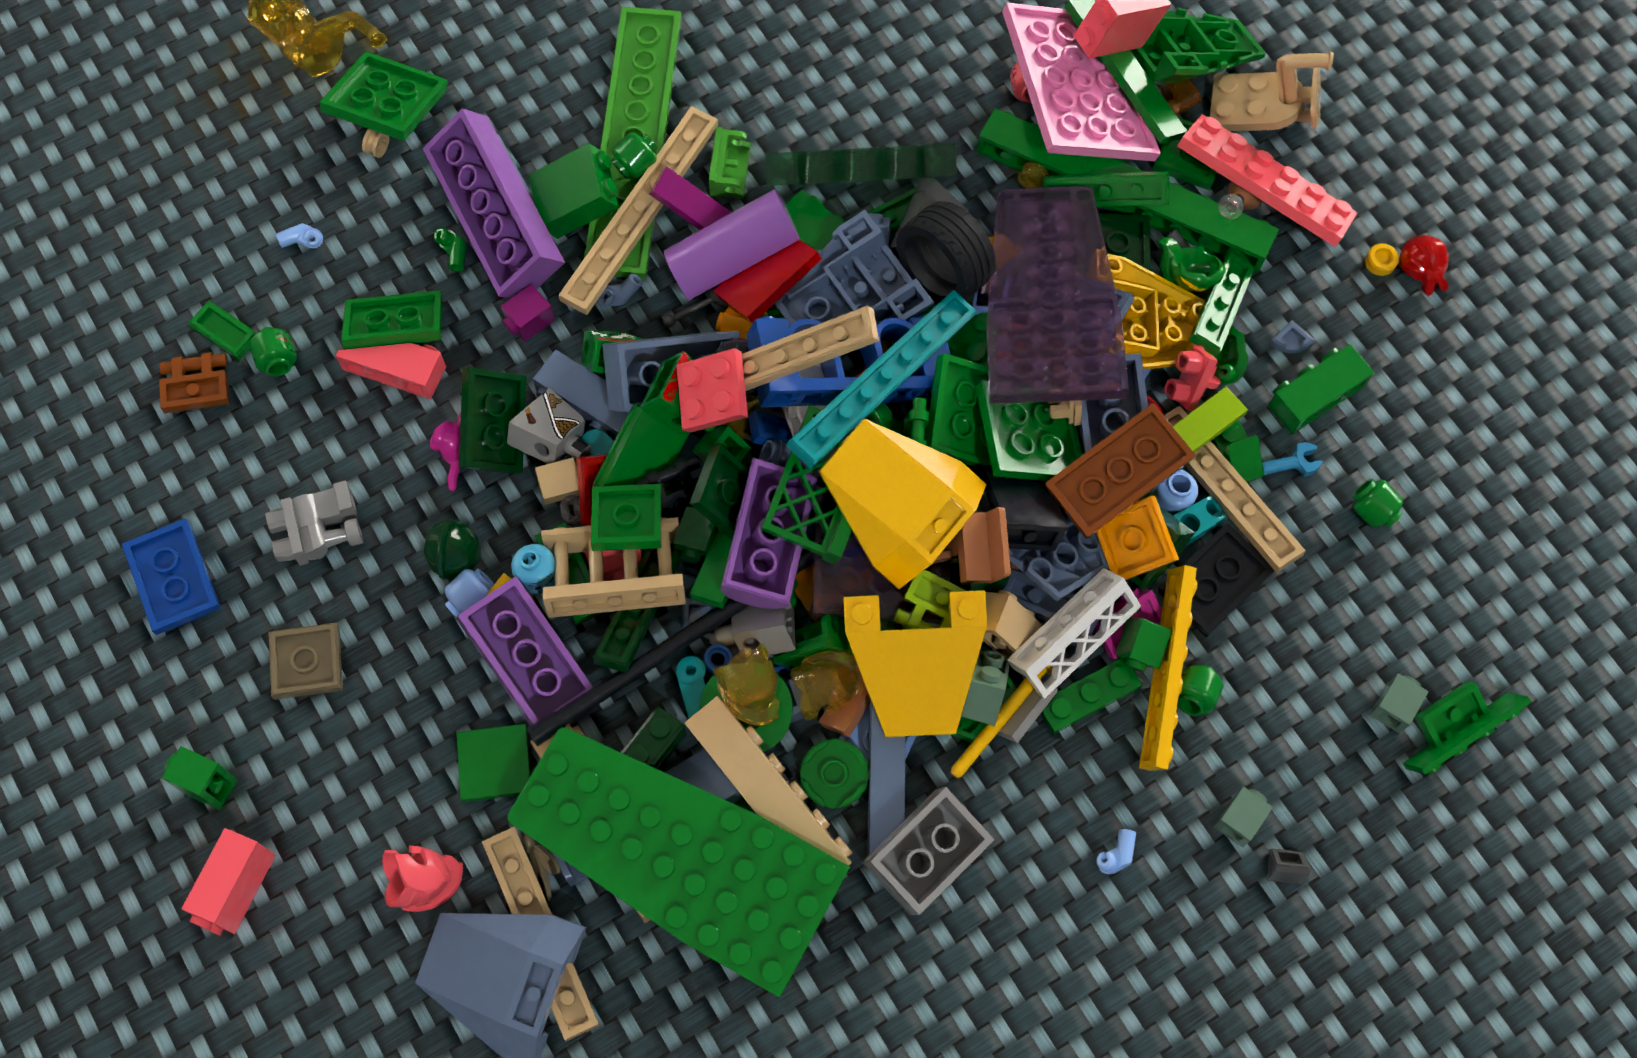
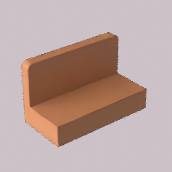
M996 507L988 512H975L956 534L960 582L993 583L1011 575L1005 508Z

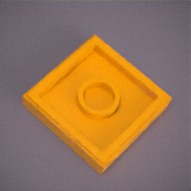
M1149 496L1137 501L1096 532L1110 571L1123 577L1125 581L1179 560L1156 496Z

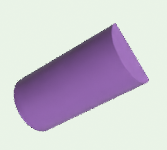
M773 189L665 249L664 255L679 287L687 299L691 300L795 243L800 238L784 200L778 191Z
M756 458L751 460L721 584V591L727 597L749 606L781 609L787 607L790 603L802 547L760 530L784 467ZM792 469L791 474L796 473V470ZM806 474L805 476L814 492L818 477ZM799 477L787 482L785 488L791 501L807 495ZM782 497L778 506L785 503ZM809 499L793 505L801 523L809 520L812 507ZM787 508L775 512L771 522L772 525L784 530L795 526ZM797 530L791 532V533H794V534H796V535L799 536V533H798Z

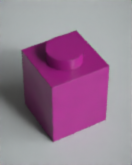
M532 284L501 306L504 315L503 325L512 336L518 334L524 342L555 321L551 305Z

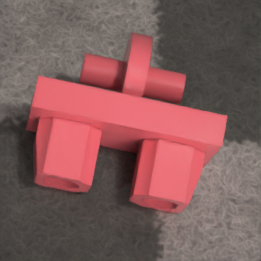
M1194 344L1191 351L1179 352L1175 362L1176 368L1182 373L1179 379L1171 378L1167 380L1163 392L1171 400L1179 402L1187 411H1194L1207 389H1218L1221 382L1214 375L1218 360L1209 355L1202 345Z

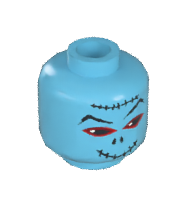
M529 544L516 552L511 563L512 574L514 577L517 576L527 592L541 594L543 593V587L555 586V558L547 547L541 544Z

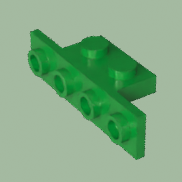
M1465 682L1415 716L1429 746L1403 763L1405 769L1424 775L1439 770L1441 764L1450 757L1464 753L1468 749V745L1479 738L1492 734L1495 730L1494 728L1505 720L1517 717L1521 713V709L1532 703L1529 696L1507 692L1487 706L1476 682Z

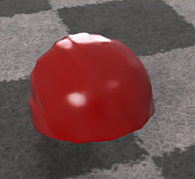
M1419 235L1408 240L1400 253L1399 264L1401 269L1408 276L1423 281L1422 290L1427 296L1433 293L1435 285L1440 290L1447 291L1448 282L1444 274L1448 268L1449 254L1445 244L1440 239L1429 235Z

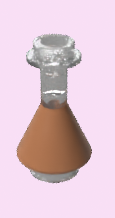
M1231 181L1228 187V194L1221 198L1218 208L1221 215L1225 218L1235 219L1242 214L1243 210L1257 208L1262 200Z

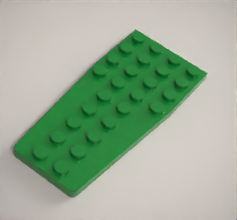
M565 727L560 728L556 732L508 813V821L671 935L779 998L850 869V866L751 811Z

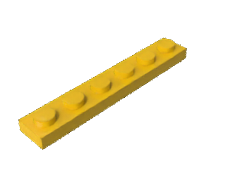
M1187 565L1170 569L1167 574L1160 625L1171 629L1172 633L1160 668L1153 669L1139 764L1140 769L1148 771L1168 770V765L1173 757V747L1171 744L1173 731L1178 722L1176 710L1178 696L1182 691V668L1188 653L1186 640L1188 629L1192 623V598L1197 589V581L1195 579L1197 568Z

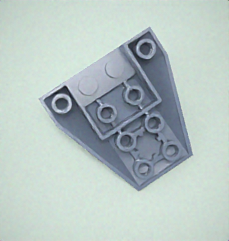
M440 913L415 984L503 1058H541L549 1033L543 1031L566 965L575 962L587 927L555 915Z

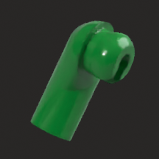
M446 228L437 229L434 234V240L449 254L448 268L455 272L463 271L466 254L465 241L452 230Z

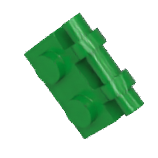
M914 398L913 407L909 411L908 417L904 416L902 419L901 435L927 446V441L924 440L925 429L929 420V412L926 411L927 400L924 398Z

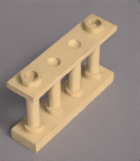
M662 517V548H657L659 576L638 578L637 551L632 549L623 550L624 579L604 581L602 551H592L591 526L558 527L552 530H542L543 545L552 552L555 558V586L543 587V601L547 617L686 604L683 575L672 573L670 543H673L679 528L678 517ZM589 552L590 582L569 585L568 553Z

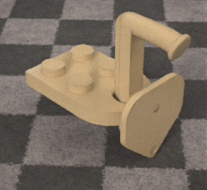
M1334 53L1287 54L1277 60V72L1214 75L1210 117L1218 120L1221 126L1228 131L1277 130L1285 128L1295 121L1302 123L1311 122L1312 129H1317L1320 122V68H1325L1326 71L1331 69ZM1296 68H1313L1312 87L1302 86L1301 82L1297 79ZM1305 103L1306 105L1311 104V109H1304Z

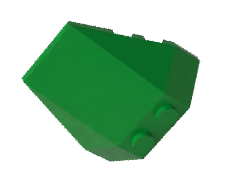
M1177 8L1175 13L1167 11L1143 47L1130 50L1151 81L1156 85L1180 83L1264 59L1266 54L1239 20L1204 13L1202 18L1186 15L1187 10Z

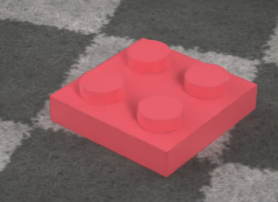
M733 348L677 365L683 431L691 433L748 417L742 351Z

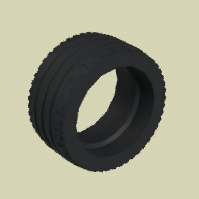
M946 201L935 202L910 219L897 234L896 248L903 268L912 280L916 278L935 302L940 303L953 290L964 300H967L982 288L995 273L996 255L987 233H985V230L971 214L954 203Z

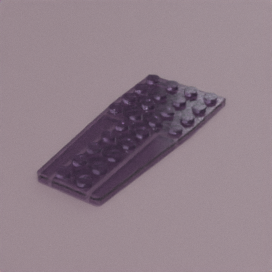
M1089 186L999 191L997 194L993 249L996 255V270L990 278L987 315L990 404L1128 399L1129 386L1122 318L1093 189Z

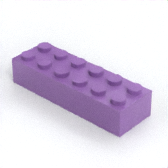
M462 108L426 144L423 150L498 296L511 299L531 284L536 289L540 287L565 261L488 116Z

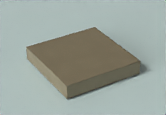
M337 623L268 632L271 697L274 700L343 691L340 627Z

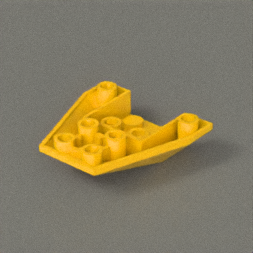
M1096 251L1093 254L1086 280L1132 293L1134 301L1103 352L1081 345V349L1087 355L1086 357L1098 358L1141 353L1143 370L1176 366L1175 361L1179 352L1191 351L1194 343L1189 341V337L1205 300L1125 257Z
M867 419L861 420L818 471L871 565L897 589L902 588L936 560L975 513L986 487V483L962 461Z

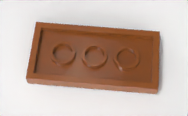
M1152 403L1048 480L1044 487L1085 539H1088L1196 457V454L1155 404Z

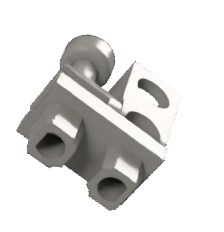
M346 480L334 483V488L314 494H303L293 499L291 497L282 499L281 508L265 513L267 525L272 534L284 530L288 532L289 537L272 541L274 556L278 562L296 559L301 566L310 563L309 560H320L325 557L328 548L345 541H348L351 546L364 543L357 520L358 514L353 493ZM344 523V528L326 531L327 527Z

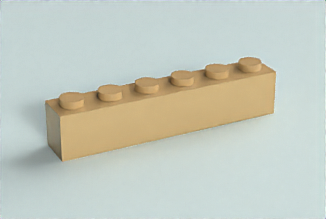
M716 696L684 722L757 815L849 866L852 863L848 857L853 853L840 836L835 840L826 830L830 826L828 820L818 808L813 812L804 802L808 797L795 780L789 784L781 774L786 769L774 753L769 756L765 754L759 746L764 742L751 725L745 729L737 719L742 713L730 698L723 701L721 697Z

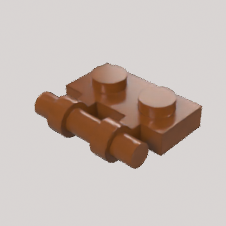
M213 352L201 353V357L184 359L183 356L173 357L171 361L160 362L161 374H172L170 378L159 379L160 408L164 414L230 404L228 374L225 370L216 371V367L228 366L226 353L214 355ZM188 371H202V373L187 375Z

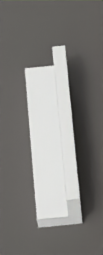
M1103 568L1017 649L1007 661L1014 670L1027 677L1038 695L1045 699L1141 607V604L1123 577ZM1123 595L1127 604L1118 613H1112L1114 602ZM1096 619H1102L1100 630L1094 636H1088L1090 625ZM1072 642H1077L1075 654L1070 659H1064L1066 647ZM1046 666H1053L1051 677L1042 684L1037 675Z

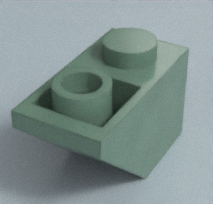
M980 650L961 717L995 726L1006 691L1010 666L1007 661L1008 657H1004L997 651Z

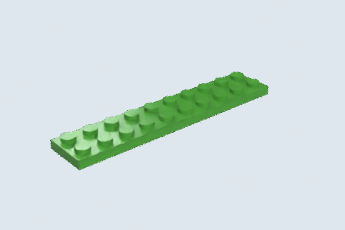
M622 6L600 149L607 153L610 160L614 158L612 154L613 147L631 132L637 133L640 137L647 134L658 147L654 151L655 155L659 153L665 144L682 20L681 11ZM611 161L610 171L612 180L618 190L616 198L620 208L640 178L634 179L630 176L626 179ZM619 208L589 223L585 256ZM654 219L614 277L627 278L630 274H636L640 279L646 280Z

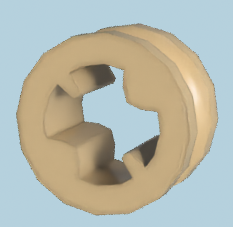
M368 129L362 141L363 152L367 154L372 153L377 158L382 157L387 150L389 136Z

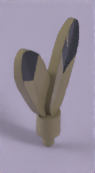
M521 832L523 836L521 841L529 853L532 867L546 900L550 901L551 887L546 871L551 875L560 873L559 863L548 849L524 832Z

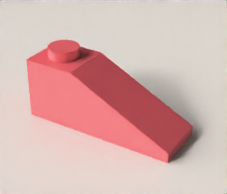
M413 343L346 349L338 350L335 355L344 371L430 400L446 369L440 351L427 344L419 346Z

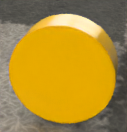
M1384 243L1372 246L1365 257L1367 269L1378 276L1391 274L1399 262L1398 252L1392 246Z

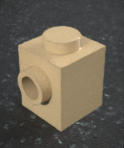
M574 457L535 467L544 505L579 496L577 466Z

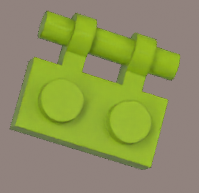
M923 570L911 580L902 598L914 604L911 613L898 608L892 620L903 625V630L950 628L949 592L966 590L927 570ZM925 610L942 618L938 627L922 620Z

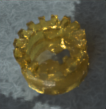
M1026 162L1018 175V182L1028 190H1042L1043 178L1049 175L1048 171L1044 169L1045 167L1042 166L1040 168V164L1036 166V162Z

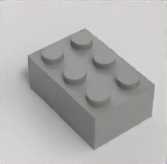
M947 787L936 789L862 863L909 915H920L995 839Z

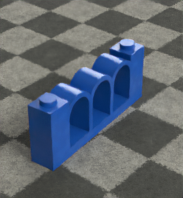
M925 315L911 317L908 322L894 317L881 321L877 325L879 341L859 349L864 359L865 368H869L883 355L880 340L896 343ZM764 316L755 319L746 335L749 351L818 325L821 322L805 318L797 320L789 326L788 318ZM948 342L883 403H913L914 398H924L927 400L926 403H931L937 356L942 353L951 355ZM838 356L821 363L824 378H800L798 371L756 388L760 407L826 406L858 377L844 376L841 358Z

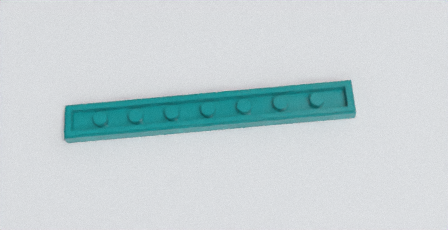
M953 290L788 441L786 446L812 469L851 433L862 419H866L976 315L977 311Z

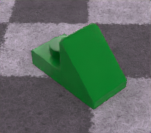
M1239 420L1211 440L1247 483L1264 476L1259 439L1257 435L1247 437Z

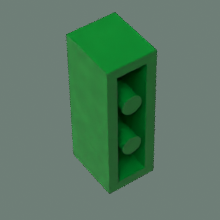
M1351 344L1340 351L1338 348L1332 349L1322 358L1323 362L1317 366L1313 364L1306 366L1298 373L1296 380L1291 383L1285 380L1273 390L1274 396L1268 407L1292 435L1364 388L1375 372Z

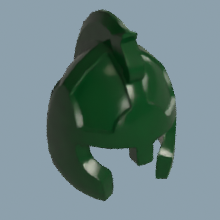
M444 520L433 526L427 533L424 542V556L434 573L443 580L452 581L464 569L473 570L474 566L480 562L481 546L477 535L465 523L456 520Z

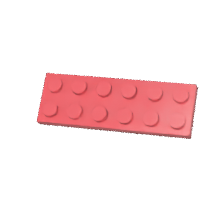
M1201 114L1177 146L1335 248L1357 215V212L1347 202L1337 200L1327 194L1322 186L1305 180L1295 169L1283 166L1274 160L1267 151L1258 150L1250 145L1240 134L1232 133L1222 127L1221 123L1215 118L1206 117Z

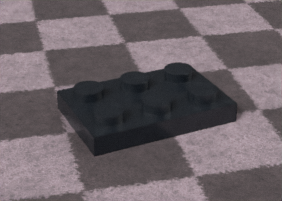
M1228 523L1183 564L1197 568L1195 577L1197 589L1192 598L1191 624L1207 638L1275 571L1263 556ZM1166 581L1159 587L1157 591L1163 597L1165 594Z

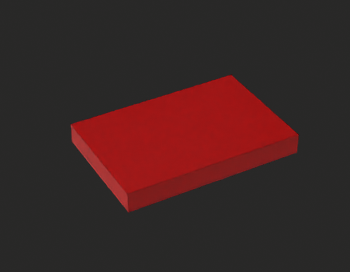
M798 240L725 280L713 292L719 300L753 324L755 319L760 318L817 265L822 258L816 250L803 241Z

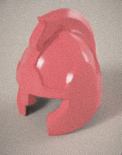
M409 845L408 851L412 853L411 856L409 854H399L396 850L384 851L382 865L384 873L389 880L385 891V902L391 908L401 907L402 910L411 912L430 910L449 900L460 886L463 875V862H457L450 855L442 857L439 853L429 848Z

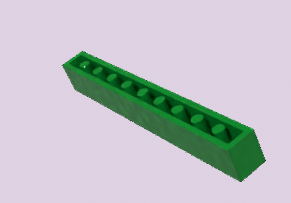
M994 108L979 136L976 152L1043 181L1045 176L1149 172L1130 166L1121 159L1047 153L1038 124L1029 123L1017 118L1010 112H1003ZM1170 182L1169 205L1104 207L1121 215L1149 216V227L1165 234L1176 228L1188 244L1195 247L1202 245L1205 251L1223 258L1230 251L1254 266L1253 272L1259 273L1279 231V228L1272 226L1267 221L1255 219L1243 214L1236 208H1229L1213 201L1208 196L1196 194L1185 189L1180 184Z

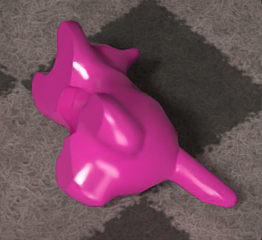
M461 413L458 416L457 422L445 421L435 428L430 439L431 449L438 452L441 458L450 464L447 482L449 490L453 492L456 490L457 479L461 469L459 468Z

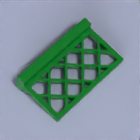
M810 405L807 408L799 431L812 420V417H815L822 410ZM791 451L760 530L822 556V560L834 565L842 557L852 529L837 503L834 510L825 514L822 513L815 497L828 492L829 489L824 487L813 492L805 476L808 473L821 469L827 461L822 459L812 469L807 468L803 470L797 456ZM794 466L796 469V473L791 474L792 468ZM799 477L807 495L791 501L785 486L788 481ZM782 497L785 503L778 506ZM809 499L817 517L801 523L793 505ZM787 508L795 526L784 530L772 525L771 522L775 512ZM828 517H831L830 522H829V524L827 525V522H826L825 519L828 518ZM819 521L825 534L821 545L808 540L803 527ZM797 530L798 533H799V536L796 535V534H794V533H791V532Z

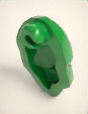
M1233 325L1230 328L1221 352L1215 357L1218 361L1214 375L1220 379V384L1233 385L1238 382L1244 375L1248 364L1244 333L1236 330Z

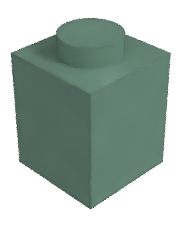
M1398 673L1387 683L1369 716L1397 733H1401L1411 724L1429 691L1422 688L1416 679L1406 675L1402 676Z
M1243 786L1232 798L1213 827L1243 848L1252 840L1273 807L1266 803L1267 799L1263 794L1254 789L1248 790Z

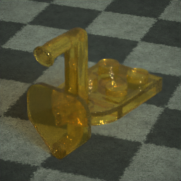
M249 0L248 21L280 47L288 59L313 77L330 72L337 67L342 58L345 32L358 29L370 40V45L373 48H381L387 42L386 35L381 33L357 12L346 11L315 22L309 9L301 0Z

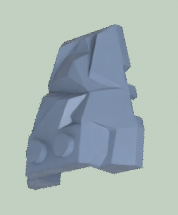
M985 490L975 512H988L992 510ZM1061 507L1060 509L1068 529L1056 551L1009 548L1010 562L1056 601L1090 581L1103 568H1109L1097 534L1094 533L1088 539H1085Z

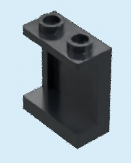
M983 465L978 477L986 483L984 490L991 508H1005L1009 548L1056 551L1068 526L1059 504L1044 487L1047 481L994 477L991 465Z

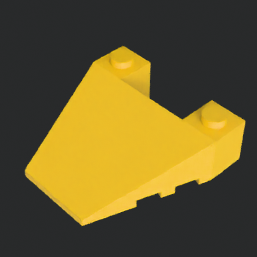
M985 590L949 592L950 628L881 631L879 595L843 597L845 633L885 736L956 734L987 628Z

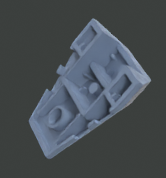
M866 210L849 219L833 232V238L822 251L820 249L817 251L822 260L775 303L783 317L788 318L789 326L795 321L805 318L818 320L823 323L867 305L874 309L876 326L884 319L893 317L904 319L908 322L911 317L918 316L934 305V301L916 278L912 280L886 245L882 231Z

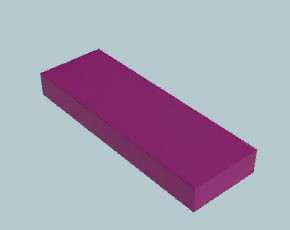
M667 166L661 170L649 193L650 196L699 230L732 213Z

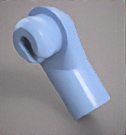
M303 223L275 234L281 248L298 243L314 249L321 246L323 242V235L319 230Z
M1119 829L1116 848L1106 853L1101 852L1097 856L1096 864L1101 872L1115 874L1132 863L1136 840L1135 831Z

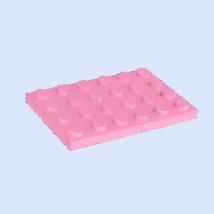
M1007 3L1002 10L1047 153L1155 161L1161 153L1154 134L1099 57L1089 59L1073 36L1078 26L1066 9Z

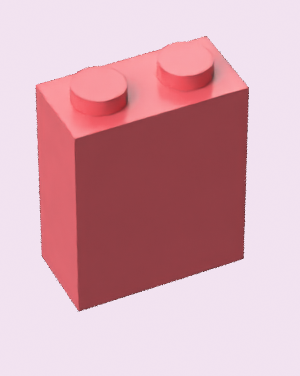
M1096 0L1073 36L1089 59L1142 48L1170 8L1171 3L1169 0Z
M224 828L181 908L192 915L189 922L218 936L222 934L223 930L235 935L276 855L257 841Z

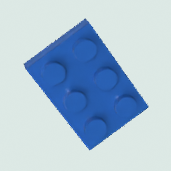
M187 518L122 543L151 630L155 635L221 609L191 523Z

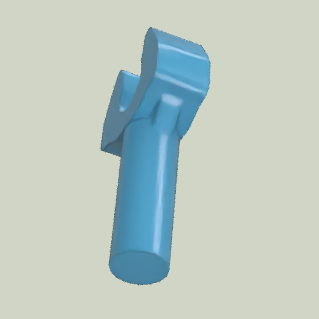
M1307 442L1298 443L1293 450L1294 454L1292 456L1262 462L1264 475L1297 469L1303 477L1312 476L1321 467L1323 461L1307 462L1303 456L1314 454L1318 448L1317 445Z

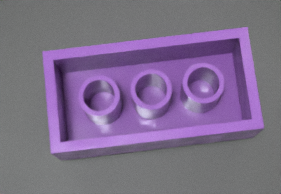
M517 576L457 615L456 620L530 726L593 688Z

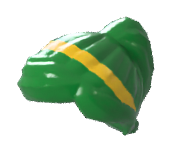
M1172 238L1159 239L1158 244L1162 247L1159 265L1162 278L1185 290L1197 292L1207 290L1221 282L1226 272L1225 265L1216 256L1207 253L1202 245L1195 248H1181L1178 242Z

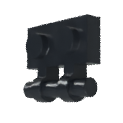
M696 455L685 460L682 457L672 461L673 465L658 472L655 470L645 473L644 478L634 482V485L661 484L662 517H678L679 525L686 506L694 508L689 503L699 477L692 479L690 472L701 467ZM679 477L681 485L664 491L662 484Z

